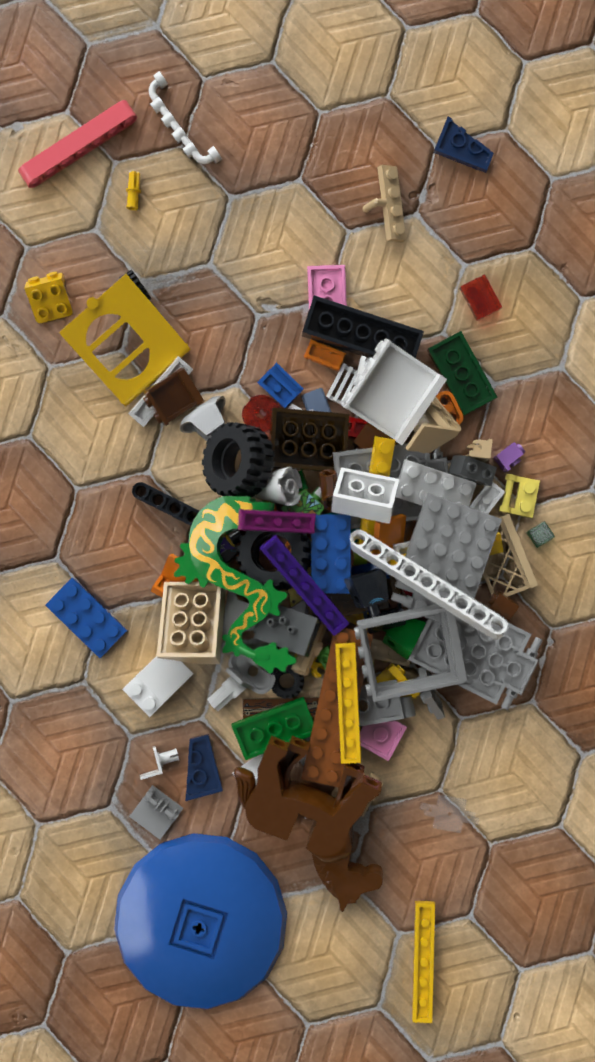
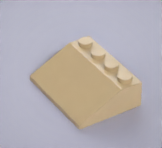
M164 582L156 657L196 664H220L226 589L220 588L211 582H208L204 588L200 586L199 582H192L191 584H186L185 582Z

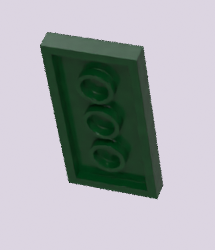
M462 331L427 349L438 372L447 379L445 384L449 392L455 397L463 416L497 398Z

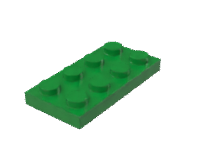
M301 697L236 721L231 726L245 760L264 754L271 736L289 742L292 736L299 739L310 737L314 721L305 698Z

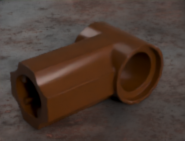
M327 469L319 473L320 498L324 508L331 511L332 501L326 500L333 497L337 484V472Z

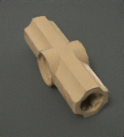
M322 621L309 657L297 654V662L292 665L291 669L299 675H308L314 659L322 649L323 642L321 641L327 629Z

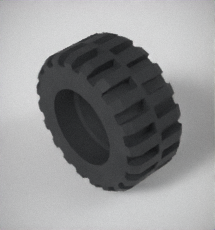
M237 422L223 424L211 434V439L209 438L206 442V449L203 450L204 459H202V465L204 466V470H202L203 475L206 477L207 484L218 495L250 496L252 498L262 491L261 488L267 486V481L273 474L271 472L275 464L273 462L275 454L271 448L273 445L268 440V435L258 427ZM241 450V462L236 472L235 460L237 453Z
M244 530L246 531L245 535H240L238 539L241 543L240 546H236V552L239 553L236 560L240 564L239 569L241 573L259 581L262 585L271 579L274 581V588L278 591L292 588L291 584L279 570L275 572L267 571L259 562L260 547L267 539L275 535L285 538L290 543L291 554L306 572L308 567H311V541L307 537V533Z

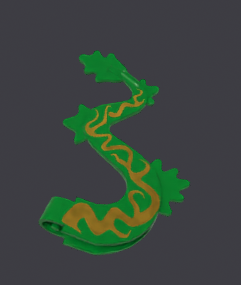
M222 496L209 502L198 512L190 528L189 543L180 544V548L184 551L185 555L175 558V563L179 564L180 567L174 572V576H185L186 584H191L197 578L202 588L206 587L208 582H211L220 588L246 597L249 600L248 608L231 625L228 635L222 636V639L226 642L222 652H234L236 657L242 654L252 659L253 662L263 667L269 673H273L275 667L285 672L288 665L297 662L294 656L289 655L288 647L277 649V643L272 642L269 645L253 650L244 643L242 635L244 631L264 620L269 613L279 616L281 614L279 604L288 597V594L274 588V581L271 579L262 585L259 581L231 568L223 561L220 554V545L224 537L230 532L238 530L239 509L274 511L275 503L256 502V498H250V496Z

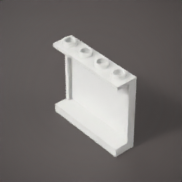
M385 339L384 342L381 340L375 349L377 352L374 357H370L365 363L364 368L366 369L362 375L359 374L355 378L352 390L347 391L343 396L342 406L403 445L447 379L399 348L390 340Z

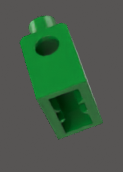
M413 618L406 620V625L383 630L386 634L382 642L408 660L426 622Z

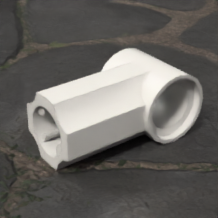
M230 676L207 700L214 709L219 711L231 699H235L246 687L240 685Z

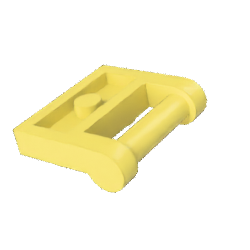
M506 474L505 493L502 506L500 505L499 512L533 518L540 481ZM516 482L519 484L514 508H511L509 505L513 485Z

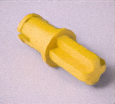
M137 171L129 172L128 188H126V208L132 211L138 210L139 194L141 193L139 189L140 172Z

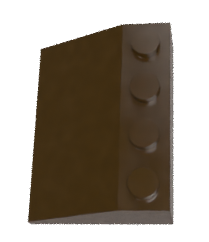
M273 407L268 440L271 441L273 445L271 448L275 454V457H273V462H275L274 468L292 467V469L318 472L327 469L335 470L333 453L347 451L350 414Z

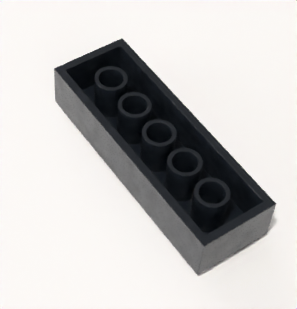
M314 295L302 331V337L357 355H363L367 358H373L377 352L375 349L381 340L384 342L385 339H388L416 358L424 331Z

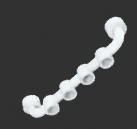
M158 71L153 75L155 80L149 87V96L153 101L150 105L156 113H162L164 117L161 120L167 129L170 126L174 130L172 135L177 143L182 141L185 145L183 151L188 158L193 156L201 164H209L213 161L218 163L222 160V157L213 146L207 150L209 155L202 156L157 95L156 90L159 86L163 89L168 85L163 75Z

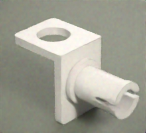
M153 746L158 769L141 774L140 779L162 774L161 767L164 764L179 761V756L176 755L178 754L177 749L159 754L156 747Z

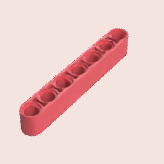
M122 100L21 165L18 172L29 188H35L132 125L137 120V116L128 102Z

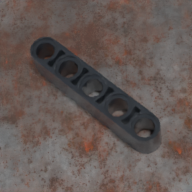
M143 482L136 483L132 488V494L138 500L190 526L193 522L188 520L189 514L192 512L198 514L199 510ZM145 487L146 494L141 497L138 496V489ZM158 495H162L164 499L160 505L154 503V499ZM174 504H180L181 510L177 514H173L171 511V507Z

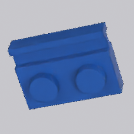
M275 363L257 382L283 408H287L304 390L278 363Z

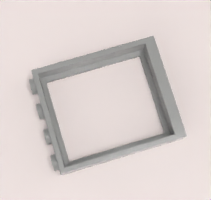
M434 604L356 621L357 627L354 628L356 640L360 639L361 646L358 647L360 659L364 658L365 663L362 666L363 676L368 678L369 683L365 684L367 696L372 697L373 702L467 682L456 617L441 606ZM440 613L450 671L377 687L366 628Z

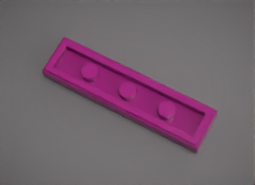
M239 509L238 530L314 534L316 514Z

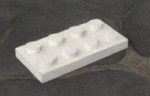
M404 459L398 478L399 484L396 497L423 506L426 494L430 493L469 507L477 483Z

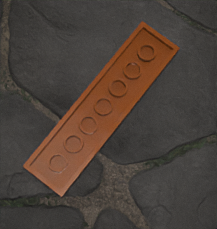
M349 628L342 629L338 634L333 635L309 741L310 746L301 777L303 780L337 788L340 786L345 764H341L335 643H355L358 702L364 680L362 666L365 665L364 658L360 659L358 647L361 646L360 639L356 640L354 630ZM367 633L369 646L371 648L373 634Z

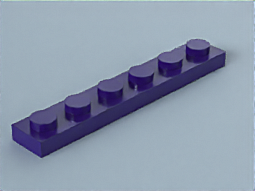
M276 535L260 547L262 552L334 636L350 624Z

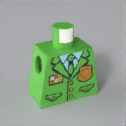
M318 486L312 494L304 489L299 493L301 497L297 504L294 506L284 505L281 508L283 512L320 515L324 510V506L320 503L321 488Z

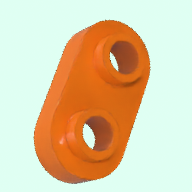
M449 391L440 392L436 398L440 402L443 398L447 400L448 403L442 405L450 415L456 417V422L460 425L463 421V414L455 397Z

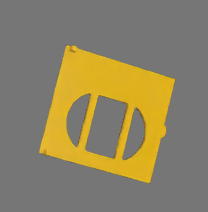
M127 274L123 275L97 299L90 297L86 303L88 307L59 332L125 407L154 383L177 357L182 358L191 350L188 344L184 342ZM106 314L121 316L116 323L91 345L87 346V330L95 319ZM127 322L140 336L143 343L112 371H108L92 351ZM146 348H149V361L142 373L130 379L115 377Z

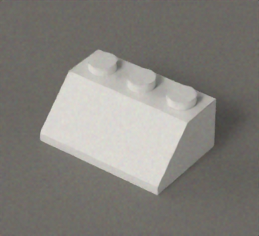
M341 467L333 494L331 512L390 524L399 479Z

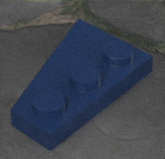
M449 116L446 119L433 152L484 173L487 172L494 154L480 141L473 139L467 134L463 127L456 125Z
M209 734L189 739L185 801L223 791Z

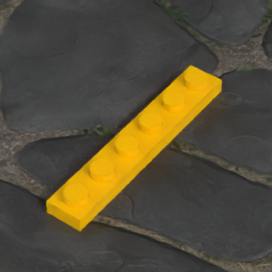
M374 437L369 473L386 477L390 476L395 439ZM361 518L359 530L374 537L376 521ZM358 539V542H357L358 545H361V544L364 543L363 540Z
M335 643L341 764L361 763L355 643Z
M415 901L413 1023H432L435 936L434 901Z

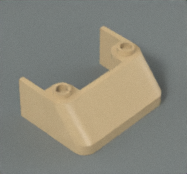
M436 397L413 430L416 434L408 443L406 449L407 451L431 453L455 438L461 431L459 424Z

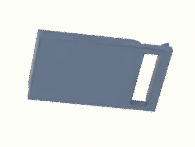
M322 388L301 396L306 410L313 409L314 411L331 412Z

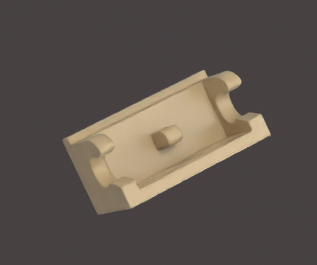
M493 439L474 440L473 444L467 446L468 449L472 448L473 450L469 451V454L466 456L485 463L491 459Z

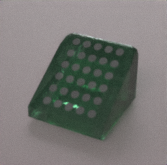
M545 521L540 522L526 532L536 548L555 537Z

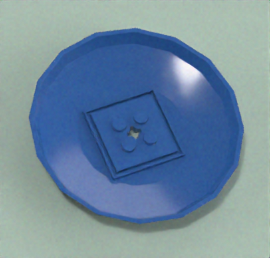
M193 833L160 843L134 864L118 894L114 931L124 964L145 990L174 1006L212 1009L241 1000L268 978L284 948L287 910L277 878L257 853L228 837ZM200 923L204 930L196 932V928L193 926H197Z

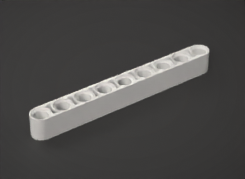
M356 530L351 534L350 547L353 552L488 637L500 639L504 636L507 622L503 617L368 533ZM357 539H361L364 541V543L358 545L355 544L354 541ZM377 549L381 553L379 555H373L371 551ZM389 560H395L398 564L395 566H391L387 562ZM407 570H411L415 573V575L409 577L406 576L404 572ZM429 581L432 586L424 587L421 583ZM447 592L449 597L442 598L439 596V593ZM462 602L467 608L459 609L456 604ZM474 614H482L484 620L475 619ZM492 625H499L502 628V631H494L492 629Z

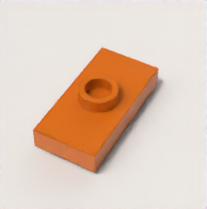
M311 339L304 358L339 372L346 353Z

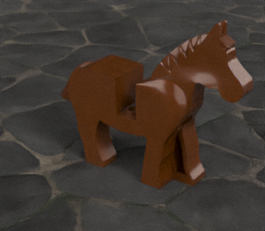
M271 736L257 769V780H255L254 773L248 769L236 767L234 770L238 798L245 809L246 818L256 830L284 840H288L299 814L308 820H314L309 832L306 849L312 853L314 866L327 890L339 900L340 910L344 912L347 904L357 903V900L363 893L378 890L383 884V869L380 865L370 864L365 867L362 864L349 861L354 839L353 824L364 813L368 803L380 795L382 782L364 775L365 766L359 763H345L336 797L313 786L291 781V770L299 760L307 755L310 743L295 736H292L289 742Z

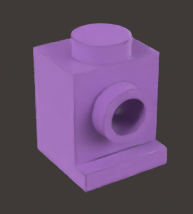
M513 442L493 457V459L505 473L511 469L509 465L514 467L521 461L519 457L525 453V450L520 444Z

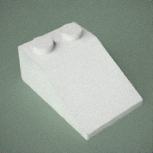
M155 657L122 690L151 717L194 673L182 661Z

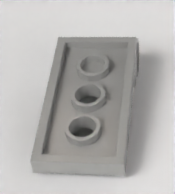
M397 679L379 682L377 687L397 683ZM365 685L362 686L359 701H366L368 709L361 711L358 707L359 727L416 716L412 696L395 697L373 702L372 697L367 696Z

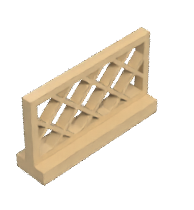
M509 514L499 517L502 519L500 523L502 531L500 534L502 536L504 532L506 539L502 538V540L508 542L509 549L506 554L499 553L505 556L501 566L490 562L493 557L491 555L483 575L491 595L495 593L493 589L496 582L507 586L504 595L508 597L536 587L538 584ZM510 550H511V552H512V554H513V557H512V556H509ZM507 557L515 560L517 564L513 572L503 568ZM489 564L500 568L496 578L487 575L486 570ZM517 568L519 569L521 575L516 573ZM501 570L512 574L508 584L497 580ZM514 575L521 577L525 586L519 588L511 586Z

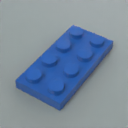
M316 515L315 532L314 534L311 533V578L324 593H349L344 579L351 577L350 515Z
M73 577L45 605L99 658H102L128 631Z

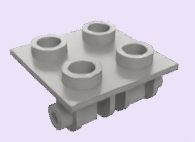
M152 785L129 817L158 839H161L179 816L183 807Z

